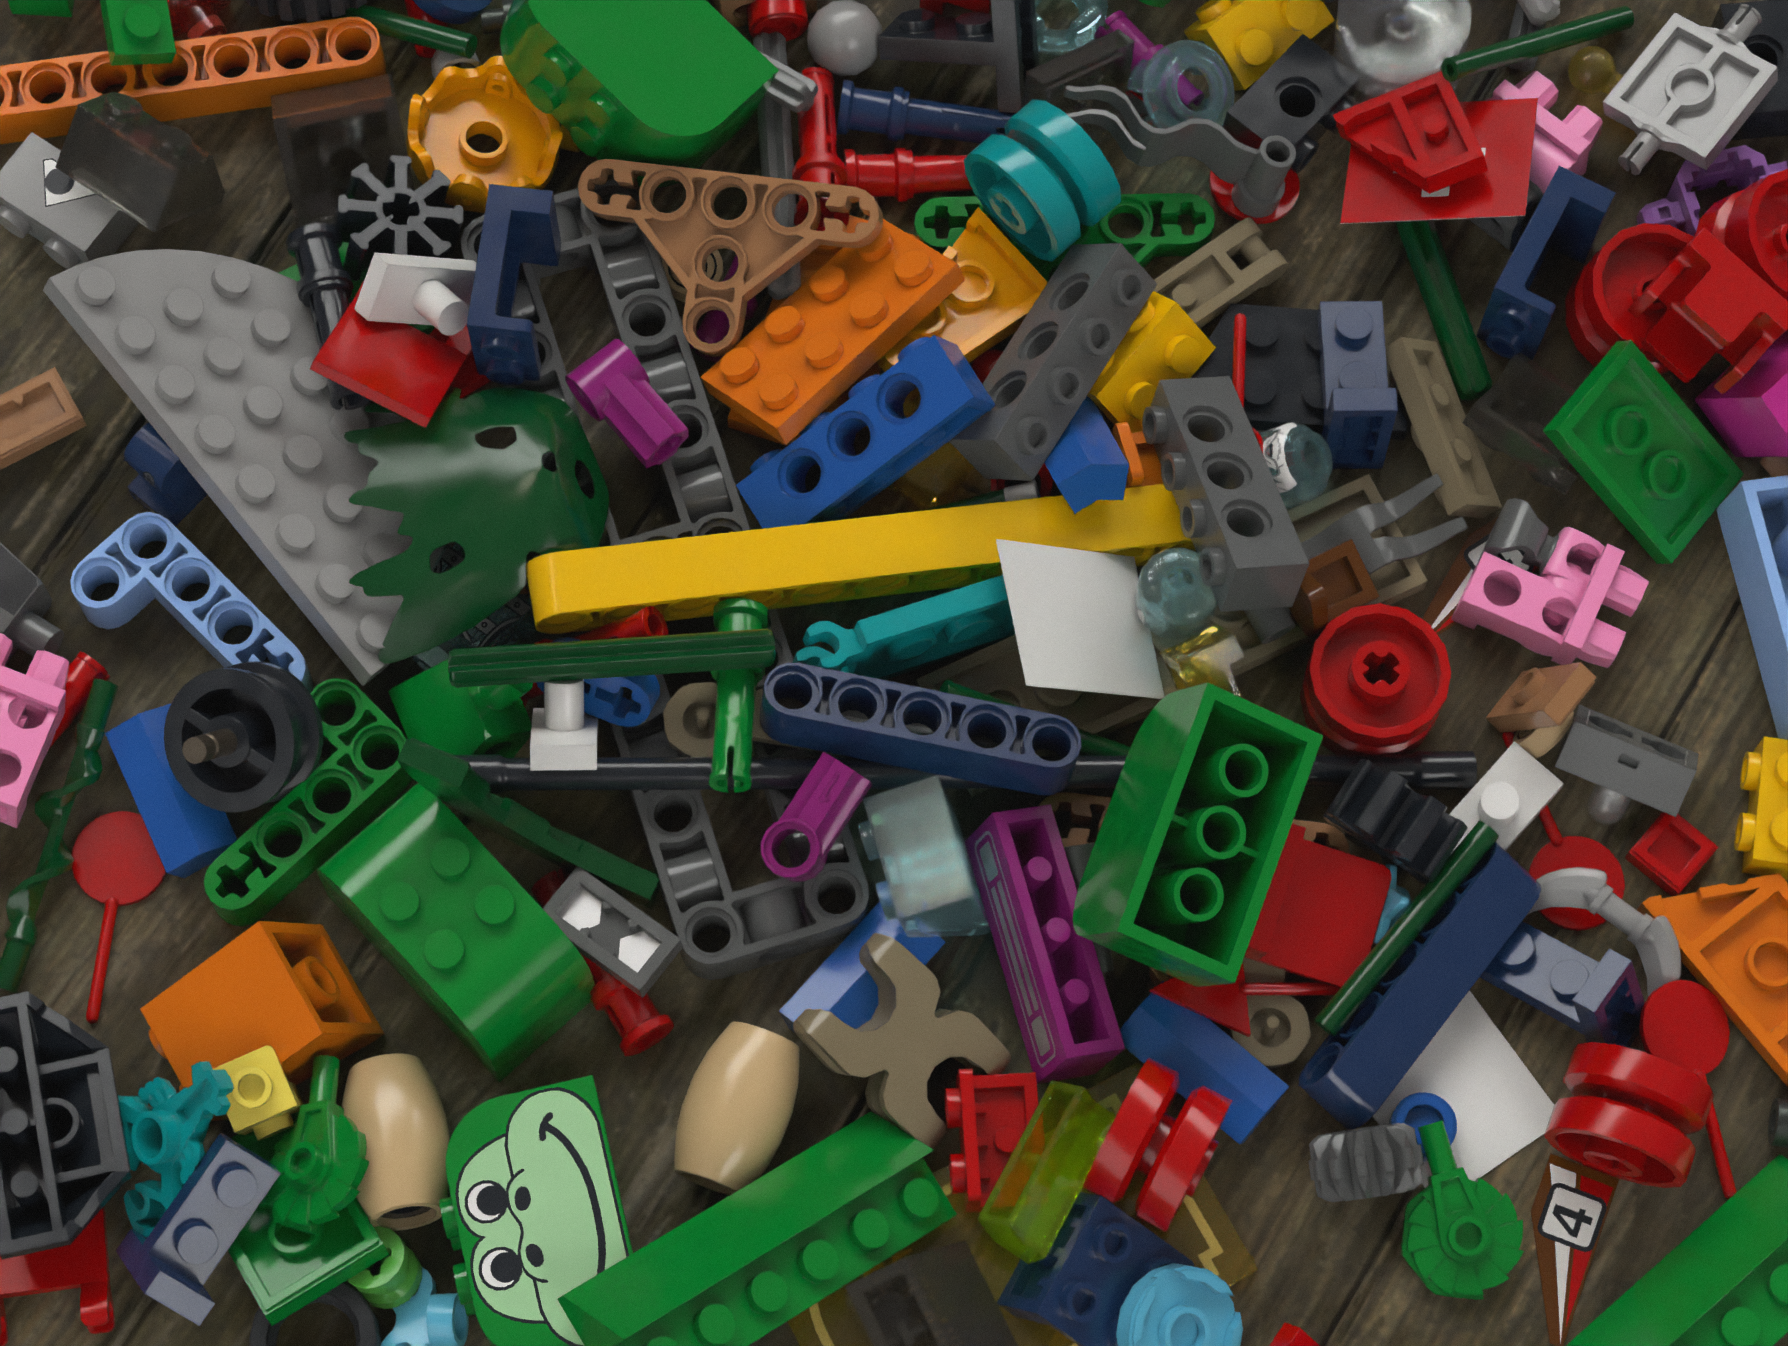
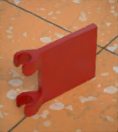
M362 283L349 307L314 358L310 370L426 428L462 366L467 362L472 353L467 324L458 333L450 335L446 343H443L406 323L367 321L354 309L363 286Z
M105 1206L71 1245L3 1260L0 1256V1346H5L8 1342L7 1319L3 1298L81 1288L80 1316L84 1326L87 1327L91 1334L108 1333L114 1330L115 1314L110 1285Z

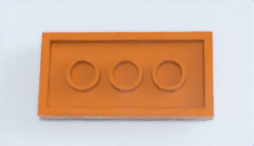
M883 219L880 234L872 243L860 248L843 247L700 378L710 395L787 445L965 281V278L958 263Z

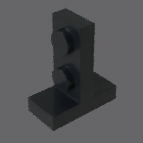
M991 0L992 16L984 12H970L962 14L957 18L935 17L934 12L926 9H913L902 12L878 36L880 59L995 66L999 112L1017 113L1041 91L1035 0Z

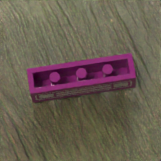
M1051 804L994 812L965 841V845L1032 1071L1036 1072L1037 1084L1094 1075L1122 1052L1125 1046L1093 941L1077 935L1073 927V910L1077 889Z

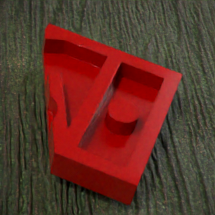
M1442 71L1333 114L1340 137L1429 194L1488 171L1482 149L1450 82L1444 78Z

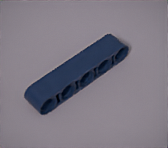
M785 663L776 666L768 674L764 682L760 707V724L769 737L783 744L1036 795H1053L1061 792L1069 784L1082 747L1081 735L1077 727L1068 719L1055 714L802 663ZM785 697L800 700L805 706L799 709H788L781 706L777 700ZM848 710H856L864 713L869 720L853 722L846 719L841 713ZM920 723L928 726L933 733L917 735L906 728V725ZM985 736L993 740L997 747L982 748L974 744L970 738ZM1038 749H1049L1057 753L1061 760L1047 761L1041 759L1035 751Z
M1495 842L1335 1037L1327 1036L1302 1070L1299 1077V1086L1347 1130L1356 1129L1371 1119L1532 909L1539 898L1541 884Z

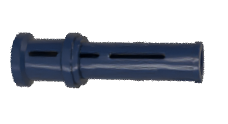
M844 80L837 134L846 135L849 130L886 134L888 141L897 142V139L904 140V134L981 144L991 134L1005 136V129H998V127L1005 128L1004 125L1016 113L909 98L910 92L904 91L902 87H894L892 92L856 88L853 81Z

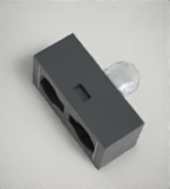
M1579 705L1574 715V720L1559 749L1555 767L1595 783L1588 800L1589 814L1596 822L1610 825L1622 819L1631 799L1676 817L1697 771L1699 754Z

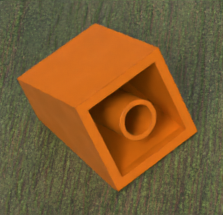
M258 921L140 1008L150 1026L149 1038L152 1045L162 1057L169 1061L181 1083L179 1091L184 1087L193 1085L191 1066L194 1064L209 1061L212 1069L267 1045L275 1049L288 1081L297 1085L312 1077L313 1059L316 1056L329 1055L342 1060L374 1042L384 1034L327 931L321 924ZM227 1114L214 1115L211 1121L229 1120Z

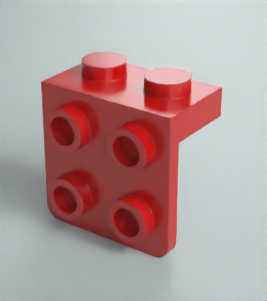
M1292 823L1244 957L1341 988L1371 951L1392 875L1385 865L1303 839L1306 827Z

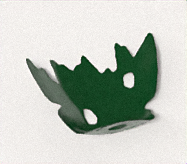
M450 386L426 428L370 400V404L365 408V411L393 413L406 419V421L345 432L344 438L350 443L357 444L360 454L375 458L379 462L369 472L367 485L355 492L349 498V502L354 505L370 506L403 513L404 517L397 533L413 538L411 545L404 552L358 572L349 580L350 584L363 587L364 593L369 597L401 595L404 598L382 644L385 648L380 649L378 654L379 661L384 664L393 663L428 651L476 626L501 606L516 597L526 585V557L529 551H535L544 555L559 551L598 547L608 514V489L575 411L562 399L526 389L492 388L475 393L462 400L459 397L462 390ZM495 427H513L517 440L505 449L481 447L476 442L475 435ZM553 452L556 459V472L544 468L542 464L543 454ZM576 461L582 462L591 474L595 488L593 499L585 496L577 483L574 469ZM450 542H456L464 548L465 559L463 562L447 572L434 573L431 570L429 558L435 549Z

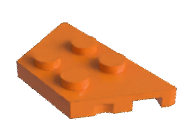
M1780 873L1749 878L1742 884L1728 885L1722 883L1700 887L1697 892L1666 898L1658 895L1643 901L1637 910L1643 915L1647 913L1652 918L1662 915L1669 920L1679 942L1681 962L1702 986L1706 987L1717 997L1729 1019L1788 1087L1787 881Z

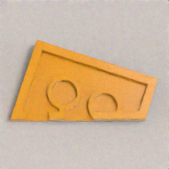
M979 207L969 218L965 230L953 246H948L943 253L944 256L958 263L965 281L876 362L884 372L899 362L898 354L908 344L922 337L931 338L933 335L957 344L968 363H970L1018 330L1048 282ZM918 388L914 389L907 397L913 401L920 396Z

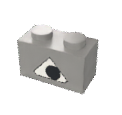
M33 132L29 134L0 170V224L19 238H24L28 233L44 243V251L66 269L97 258L114 255L140 222L129 194Z

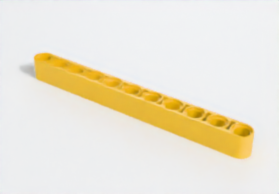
M1164 484L1125 488L1123 500H1097L1076 514L1064 496L1058 495L547 553L530 560L526 564V574L536 630L547 634H562L593 630L596 627L637 613L642 608L649 606L657 608L665 621L713 616L714 606L720 601L731 598L752 599L762 603L768 609L965 587L1003 575L996 539L1131 556L1135 558L1136 567L1147 565L1151 557L1159 553H1163V555L1152 559L1149 565L1163 562L1162 560L1169 556L1167 554L1175 555L1177 560H1180L1195 553L1196 550L1191 538H1186L1182 532L1180 510L1172 491L1166 490Z

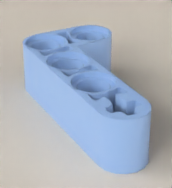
M152 512L136 514L89 553L73 570L70 580L72 593L88 621L95 626L105 629L120 627L129 622L152 600L156 599L224 668L244 662H263L268 657L270 664L289 671L304 684L310 693L313 691L312 677L299 649L164 516ZM162 541L167 543L163 552L155 558L145 559L138 557L141 548L149 542ZM111 582L119 585L117 592L108 600L94 601L90 599L92 592L101 584ZM204 583L209 585L208 592L197 601L189 602L180 599L181 593L191 584ZM245 625L253 629L248 639L240 644L231 645L223 642L224 635L234 626Z

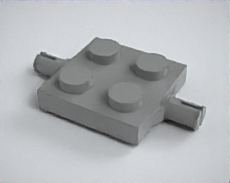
M1740 5L1738 11L1726 26L1720 30L1699 26L1677 13L1671 16L1603 101L1604 115L1630 128L1637 134V137L1625 152L1618 157V162L1627 172L1631 168V174L1639 175L1658 149L1673 152L1704 170L1710 167L1778 81V67L1752 54L1743 43L1755 27L1762 22V17L1755 8L1752 7L1749 11V5Z

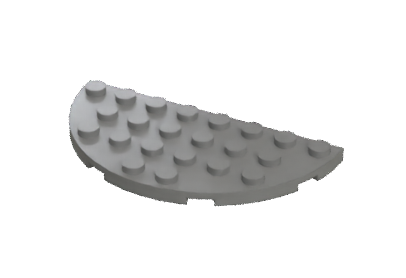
M175 249L137 250L108 255L78 264L50 277L43 289L45 294L166 444L180 458L183 465L359 683L364 686L386 669L390 663L384 664L379 661L378 654L380 649L385 648L382 644L404 598L401 595L369 597L364 593L363 587L352 585L349 583V580L358 572L404 552L411 545L413 538L397 533L404 517L403 513L370 506L354 505L349 502V498L355 492L367 485L369 472L379 462L375 458L360 454L358 445L348 442L344 438V434L352 430L375 428L404 422L406 419L393 413L367 412L365 408L370 402L357 409L345 410L343 397L341 398L343 407L340 410H336L331 406L326 377L310 370L312 362L319 352V346L310 308L299 300L296 286L298 282L263 266L233 257L201 251ZM453 542L439 547L432 552L429 558L432 571L436 568L448 545L450 547L453 546ZM442 561V572H443V571L446 569V567L448 566V565H447L445 562H443V561Z

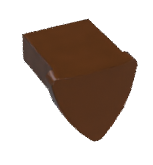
M1352 539L1308 559L1309 566L1294 604L1288 608L1302 631L1311 638L1323 632L1327 623L1353 607L1362 606L1379 597Z

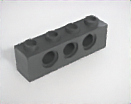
M1121 243L1077 244L1070 247L983 382L984 388L996 406L949 442L985 479L1034 480L1157 286L1152 277Z
M1230 376L1159 380L1151 406L1146 407L1143 413V433L1147 443L1153 444L1161 463V476L1166 490L1172 491L1180 510L1182 532L1186 538H1191L1199 557V569L1203 583L1211 587L1220 612L1292 607L1309 566V561Z

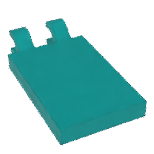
M1000 575L859 620L854 629H845L830 621L816 622L806 630L802 639L804 645L808 647L798 651L792 663H802L886 680L993 645L1015 635L1004 577ZM817 642L828 643L834 649L835 654L821 647L809 645Z

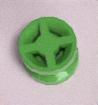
M377 1226L374 1229L389 1255L380 1260L381 1265L377 1268L375 1274L370 1271L373 1268V1265L347 1281L372 1306L389 1309L409 1301L417 1292L422 1280V1266L416 1254L405 1245L399 1235L389 1228Z

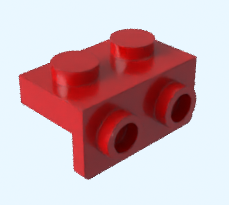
M972 1068L959 1069L955 1082L956 1088H945L947 1128H959L960 1153L949 1154L951 1194H963L964 1213L1044 1208L1046 1197L1036 1072L973 1076Z

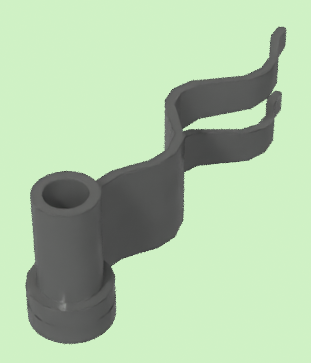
M1105 85L1089 87L1066 86L1063 93L1064 97L1074 100L1097 99L1110 103L1120 111L1136 140L1132 138L1119 118L1106 110L1088 109L1066 114L1077 124H1095L1109 131L1126 158L1138 166L1152 167L1176 156L1193 157L1203 162L1220 179L1234 184L1231 193L1232 200L1242 213L1251 217L1262 218L1272 214L1278 207L1285 192L1284 179L1296 158L1295 147L1288 139L1277 135L1269 136L1262 141L1259 149H1255L1236 141L1221 125L1209 119L1192 118L1167 129L1154 128L1141 119L1128 96L1115 87Z
M1435 474L1395 498L1381 503L1367 504L1349 512L1322 532L1301 542L1307 559H1310L1344 541L1352 539L1370 575L1395 561L1411 559L1422 555L1468 529V526L1463 517H1459L1411 536H1385L1375 539L1371 537L1370 534L1399 520L1439 487L1443 486L1444 484L1439 475ZM1288 607L1244 610L1262 644L1279 639L1296 626L1290 616L1292 613Z

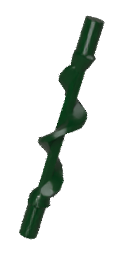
M101 679L93 680L80 722L75 725L76 750L63 788L41 793L36 798L35 813L49 831L35 874L22 881L8 896L5 907L11 925L4 934L7 942L0 960V990L14 994L18 993L31 950L38 936L37 927L34 922L47 883L50 878L63 874L72 868L74 858L64 842L63 833L76 795L85 786L98 781L103 770L98 750L101 746L105 734L104 730L119 688L111 682Z

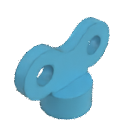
M422 1267V1280L418 1292L409 1301L393 1308L396 1314L395 1326L380 1346H464L468 1335L469 1316L466 1315L464 1305L460 1303L458 1293L436 1294V1282L431 1274Z

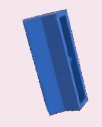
M1086 396L1044 462L1055 484L1075 514L1097 500H1123L1129 469L1128 461L1094 401Z
M167 704L139 713L106 732L105 735L166 873L186 878L205 866L212 864L218 856L237 840V837L224 811L212 809L198 802L184 790L174 776L164 745L165 720L171 705Z
M887 893L779 1012L788 1028L793 1032V1022L808 1008L832 1012L842 1022L857 1029L871 1020L878 1006V987L859 960L861 947L874 933L894 938L924 965L946 942L915 912Z
M1151 993L1120 1028L1125 1048L1142 1063H1145L1149 1057L1179 1073L1180 1087L1178 1093L1186 1100L1193 1090L1202 1085L1233 1100L1220 1128L1239 1145L1249 1138L1259 1124L1279 1103L1289 1088L1285 1082L1210 1019L1156 994Z

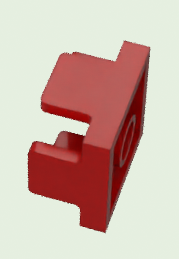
M1703 228L1659 272L1646 287L1645 291L1628 308V311L1638 318L1657 298L1666 306V313L1646 334L1641 343L1647 351L1682 382L1687 383L1693 379L1715 353L1721 354L1732 365L1713 386L1722 395L1735 385L1766 350L1788 330V301L1706 228Z

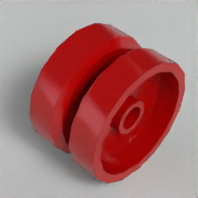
M1788 169L1768 175L1750 184L1746 189L1713 203L1699 219L1695 236L1703 228H1706L1788 301Z
M1642 223L1621 230L1574 277L1565 299L1566 326L1576 349L1594 367L1599 364L1617 341L1632 340L1660 375L1670 371L1647 351L1641 343L1646 334L1666 313V306L1657 298L1638 318L1632 315L1628 308L1694 236L1665 224Z
M1377 603L1349 609L1327 624L1315 641L1300 692L1306 724L1310 730L1323 735L1321 745L1336 755L1410 753L1422 744L1435 725L1439 712L1446 701L1451 678V668L1446 646L1429 623L1405 608Z
M1598 1042L1577 1044L1572 1052L1563 1078L1564 1084L1573 1096L1561 1098L1555 1103L1544 1134L1549 1144L1565 1156L1589 1168L1619 1179L1662 1188L1681 1187L1687 1181L1696 1153L1692 1141L1686 1134L1699 1132L1705 1126L1715 1096L1710 1085L1694 1073L1670 1061L1643 1051L1616 1044Z
M1148 1057L1123 1101L1088 1172L1082 1189L1091 1194L1101 1195L1114 1204L1124 1198L1137 1172L1140 1171L1147 1175V1179L1135 1202L1136 1217L1167 1232L1185 1196H1193L1219 1144L1215 1137L1233 1100L1202 1085L1190 1093L1177 1119L1168 1115L1167 1113L1180 1087L1179 1073Z

